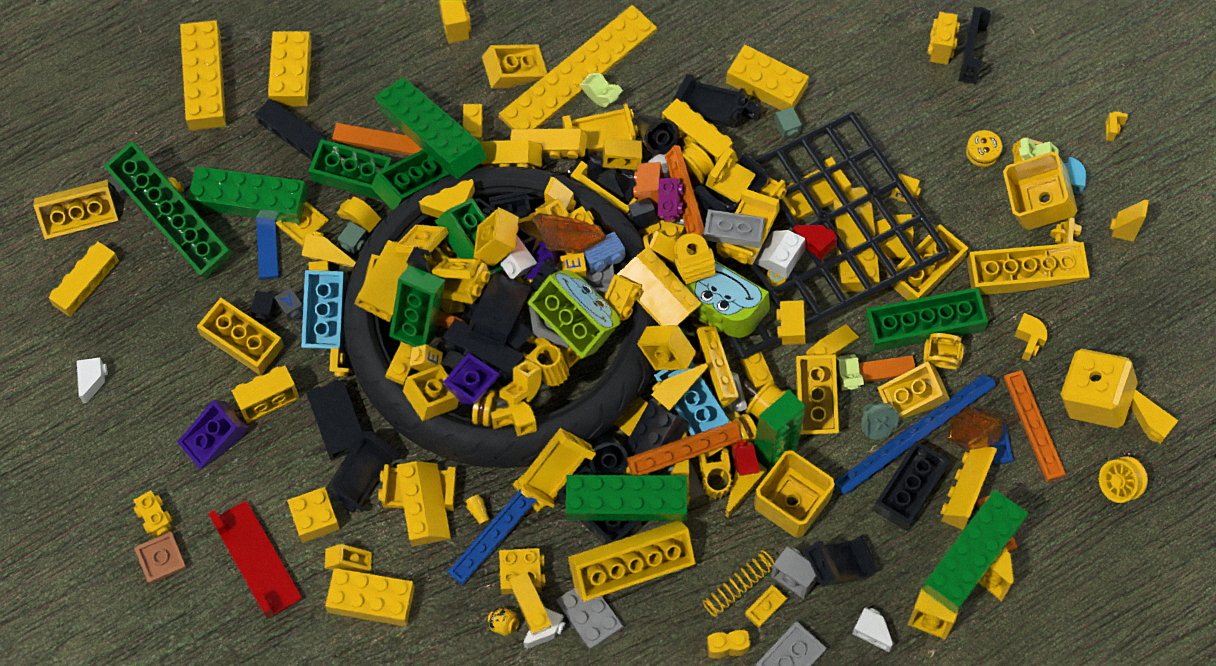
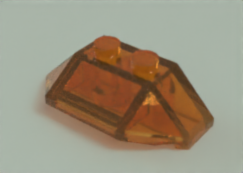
M538 213L532 218L540 238L546 248L551 251L559 250L567 253H582L606 239V235L599 225L596 224L590 225L578 219Z
M967 406L960 410L959 414L949 418V442L966 450L989 447L995 444L999 437L1003 435V423L1000 419Z

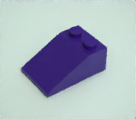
M213 400L177 443L198 468L203 469L237 443L249 428L226 401Z

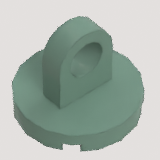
M886 403L869 404L863 407L861 428L870 439L881 440L891 434L893 428L896 429L898 426L899 416L891 405Z

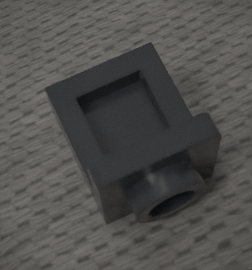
M748 102V105L744 107L741 114L757 122L760 118L761 108L754 102Z

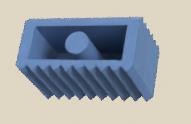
M615 232L579 247V253H584L585 265L590 273L602 271L607 265L617 264L625 258V248Z

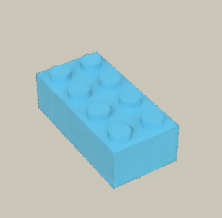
M305 270L302 348H340L344 350L347 273Z
M691 361L687 370H662L654 376L657 381L663 382L665 379L688 371L696 366ZM702 375L674 406L679 416L690 422L687 429L691 435L715 428L730 421Z

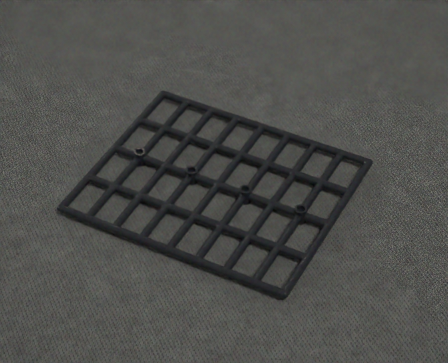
M853 111L754 159L755 163L760 167V164L777 156L795 182V184L786 188L785 197L800 190L818 219L806 225H823L827 229H832L837 236V247L842 254L823 263L822 260L818 259L806 248L816 267L800 275L793 268L789 274L791 279L774 288L759 265L755 263L753 265L749 264L764 289L769 292V298H771L777 309H780L781 301L777 294L796 285L814 313V316L805 320V329L948 257L951 253ZM848 120H851L869 146L852 156L833 130L834 127ZM824 132L828 134L844 160L826 168L808 141ZM800 144L803 145L820 171L804 180L800 178L784 152ZM872 153L892 180L879 188L870 184L856 161ZM848 165L868 193L852 202H849L831 175ZM825 178L843 206L830 213L822 211L806 186ZM896 187L916 214L915 217L899 225L879 197ZM779 199L780 211L793 229L798 223L783 200ZM868 201L873 204L875 203L891 229L875 237L872 236L854 209ZM848 212L866 239L865 242L848 250L830 223L831 220ZM920 222L941 250L925 260H922L903 232ZM769 231V233H768V235H767V237H766V240L768 239L769 235L771 234L770 231ZM894 235H897L916 263L897 273L878 245V243ZM870 247L891 276L873 286L853 257ZM713 254L715 261L730 270L743 265L738 260L727 263L722 261L719 254ZM845 260L865 288L864 291L848 299L828 270ZM819 273L823 275L840 303L824 311L820 310L803 281ZM761 322L756 329L764 341L747 350L743 348L738 338L727 335L741 359L753 356L782 341V338H778V334L770 337Z

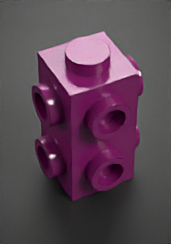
M678 178L659 179L658 216L664 222H675V219H681V214L684 213V204L681 200L685 189L684 184Z

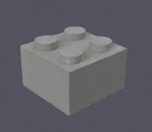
M789 547L785 548L774 563L771 573L773 579L805 599L818 580L809 560L802 557V554L797 549H790Z

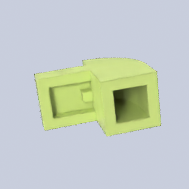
M590 73L580 84V87L587 96L604 108L609 103L615 102L619 97L618 95L623 91L619 85L608 84L601 73Z
M1029 138L1021 139L1019 152L1023 160L1049 152H1055L1059 155L1058 148L1051 142L1035 145Z
M855 354L837 356L836 367L841 390L861 388L864 382L863 376L859 373L858 357Z

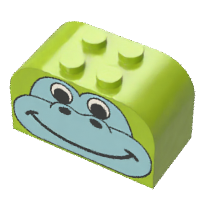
M714 260L716 275L685 284L690 292L702 303L693 314L701 322H707L712 327H716L720 333L724 332L735 338L748 336L756 329L770 310L769 292Z
M562 270L549 275L527 302L582 359L596 353L620 324L619 316L614 309L582 277L569 270Z

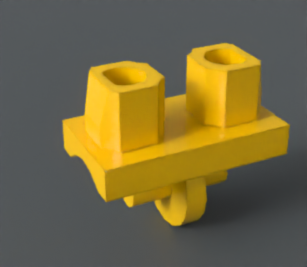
M1068 218L1066 222L1057 224L1056 229L1050 231V236L1055 238V243H1079L1073 240V237H1078L1081 233V226L1074 223L1075 218Z

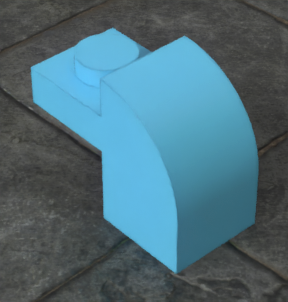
M1068 157L1064 165L1068 170L1073 193L1082 194L1086 181L1085 168L1077 159Z

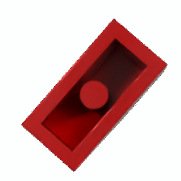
M796 225L793 227V233L805 238V247L820 260L837 246L835 232L823 225Z
M740 439L736 443L731 444L734 467L739 475L760 473L752 442L747 439Z

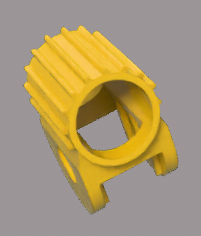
M694 233L680 236L674 245L676 256L674 263L685 284L716 275L713 252L711 248H708L705 239ZM690 243L695 246V252L692 255L688 254L686 250Z
M943 333L931 334L925 342L924 363L929 361L935 367L954 370L959 368L964 351L961 338Z
M537 337L534 341L537 347L529 355L522 352L524 354V361L529 360L541 367V380L547 386L554 387L556 385L559 386L561 383L564 384V381L568 380L569 368L560 348L551 345L544 338ZM540 353L549 359L544 365L538 362Z
M727 448L722 449L721 462L707 463L706 453L699 455L700 472L705 495L715 500L716 498L721 499L723 496L726 497L733 481L731 480L732 475L729 473L730 461ZM712 476H720L726 481L727 487L723 490H714L709 486L707 479Z

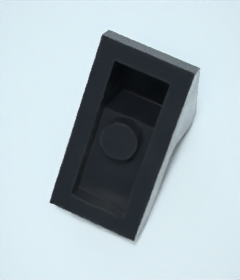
M615 168L598 175V186L620 201L625 199L618 172Z

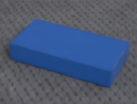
M1006 424L986 426L989 447L997 448L992 464L1012 463L1013 457Z

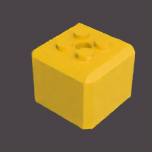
M1049 152L1005 167L1003 173L1012 212L1023 228L1031 230L1075 216L1078 210L1068 170L1057 153ZM1050 195V199L1047 202H1041L1042 196Z
M1086 349L1077 350L1074 353L1060 393L1068 416L1071 419L1112 428L1123 426L1138 384L1133 364L1126 357ZM1092 376H1101L1099 381H1091Z
M785 451L756 489L754 499L755 510L795 538L803 537L830 501L834 489V480L794 451ZM794 497L798 503L791 506L787 503V499Z

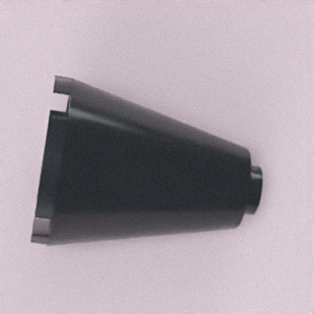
M642 115L636 120L635 125L637 126L638 133L645 147L652 154L666 155L674 145H677L679 130L672 121L649 115Z
M605 433L594 443L593 449L596 455L592 460L589 459L590 468L596 475H621L628 465V452L613 435Z

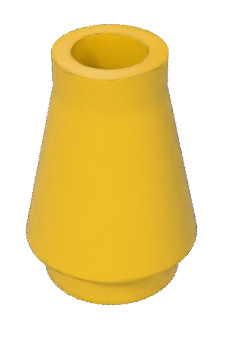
M477 494L465 501L467 504L466 508L475 517L479 525L490 520L483 497L481 498Z

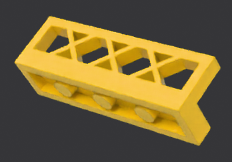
M700 327L696 331L706 363L709 365L708 369L720 406L727 407L739 395L716 327Z

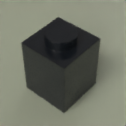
M650 197L628 205L630 213H627L628 219L632 224L634 223L637 230L658 223L655 208Z
M256 291L250 311L253 319L262 323L266 321L272 322L276 308L275 294Z

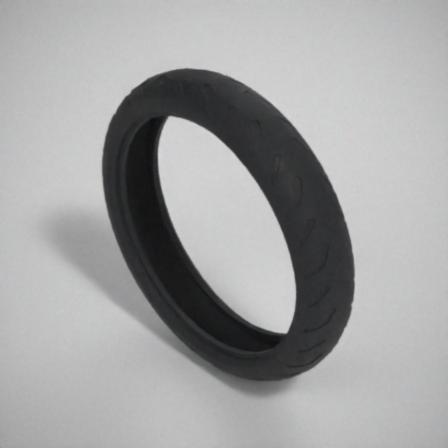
M501 166L474 169L458 179L449 176L416 192L388 214L368 238L353 267L348 284L344 313L346 346L354 373L363 391L384 419L407 439L440 457L467 465L487 468L525 467L532 465L560 428L590 444L609 431L635 404L654 370L637 343L647 326H660L637 300L632 306L633 311L628 318L625 336L619 352L601 379L574 402L557 411L535 418L537 431L522 436H517L513 424L494 429L492 424L490 427L480 424L476 425L473 424L472 419L450 412H445L422 421L403 393L404 385L385 378L391 360L383 343V319L354 304L363 287L372 254L380 256L388 240L399 242L415 225L437 226L435 222L436 217L421 212L419 201L428 195L433 196L440 193L445 188H452L461 181L471 179L474 182L475 188L472 196L474 200L480 198L490 205V197L527 190L530 211L534 213L536 208L545 203L544 192L550 178H556L574 193L576 204L573 211L583 206L585 211L589 210L594 218L592 222L596 227L599 226L602 229L604 236L615 232L623 244L625 258L617 264L613 263V268L616 274H618L645 249L643 239L633 224L618 208L585 185L552 172L532 168Z

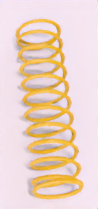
M761 550V554L758 553V557L767 565L768 571L762 569L759 563L752 558L753 563L761 570L762 576L758 575L746 563L749 570L755 574L757 581L752 580L746 571L740 568L741 572L749 579L751 586L745 584L741 577L735 573L736 578L744 585L745 591L738 588L736 583L729 578L731 584L737 588L739 596L735 595L723 583V586L731 593L733 601L728 599L720 588H717L718 592L725 598L728 606L722 604L716 595L711 593L713 598L720 604L722 611L715 608L708 598L703 600L705 608L714 617L718 616L717 611L723 612V607L728 608L729 602L734 603L735 597L740 598L741 592L745 593L747 591L746 587L752 588V582L758 583V577L763 578L764 572H770L769 567L773 568V565L765 558L763 553L770 558L773 564L775 562L768 553ZM705 602L712 608L715 614L710 611Z

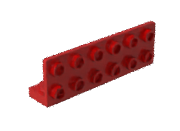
M247 501L220 515L215 510L208 513L267 619L302 600L301 595Z

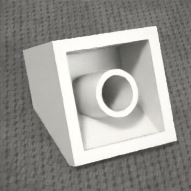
M789 230L772 231L760 249L754 263L787 279L806 249L805 238Z

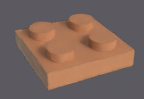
M172 532L134 547L149 585L187 569Z

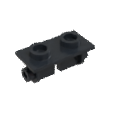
M551 257L544 259L538 270L542 274L538 272L531 282V289L536 292L549 275L562 271L559 268L563 261L556 264L555 260Z

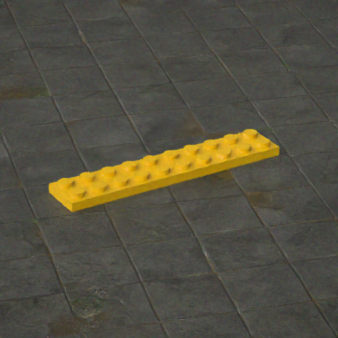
M631 5L499 113V118L511 129H539L584 92L580 84L590 73H601L603 76L657 32V27L636 7Z

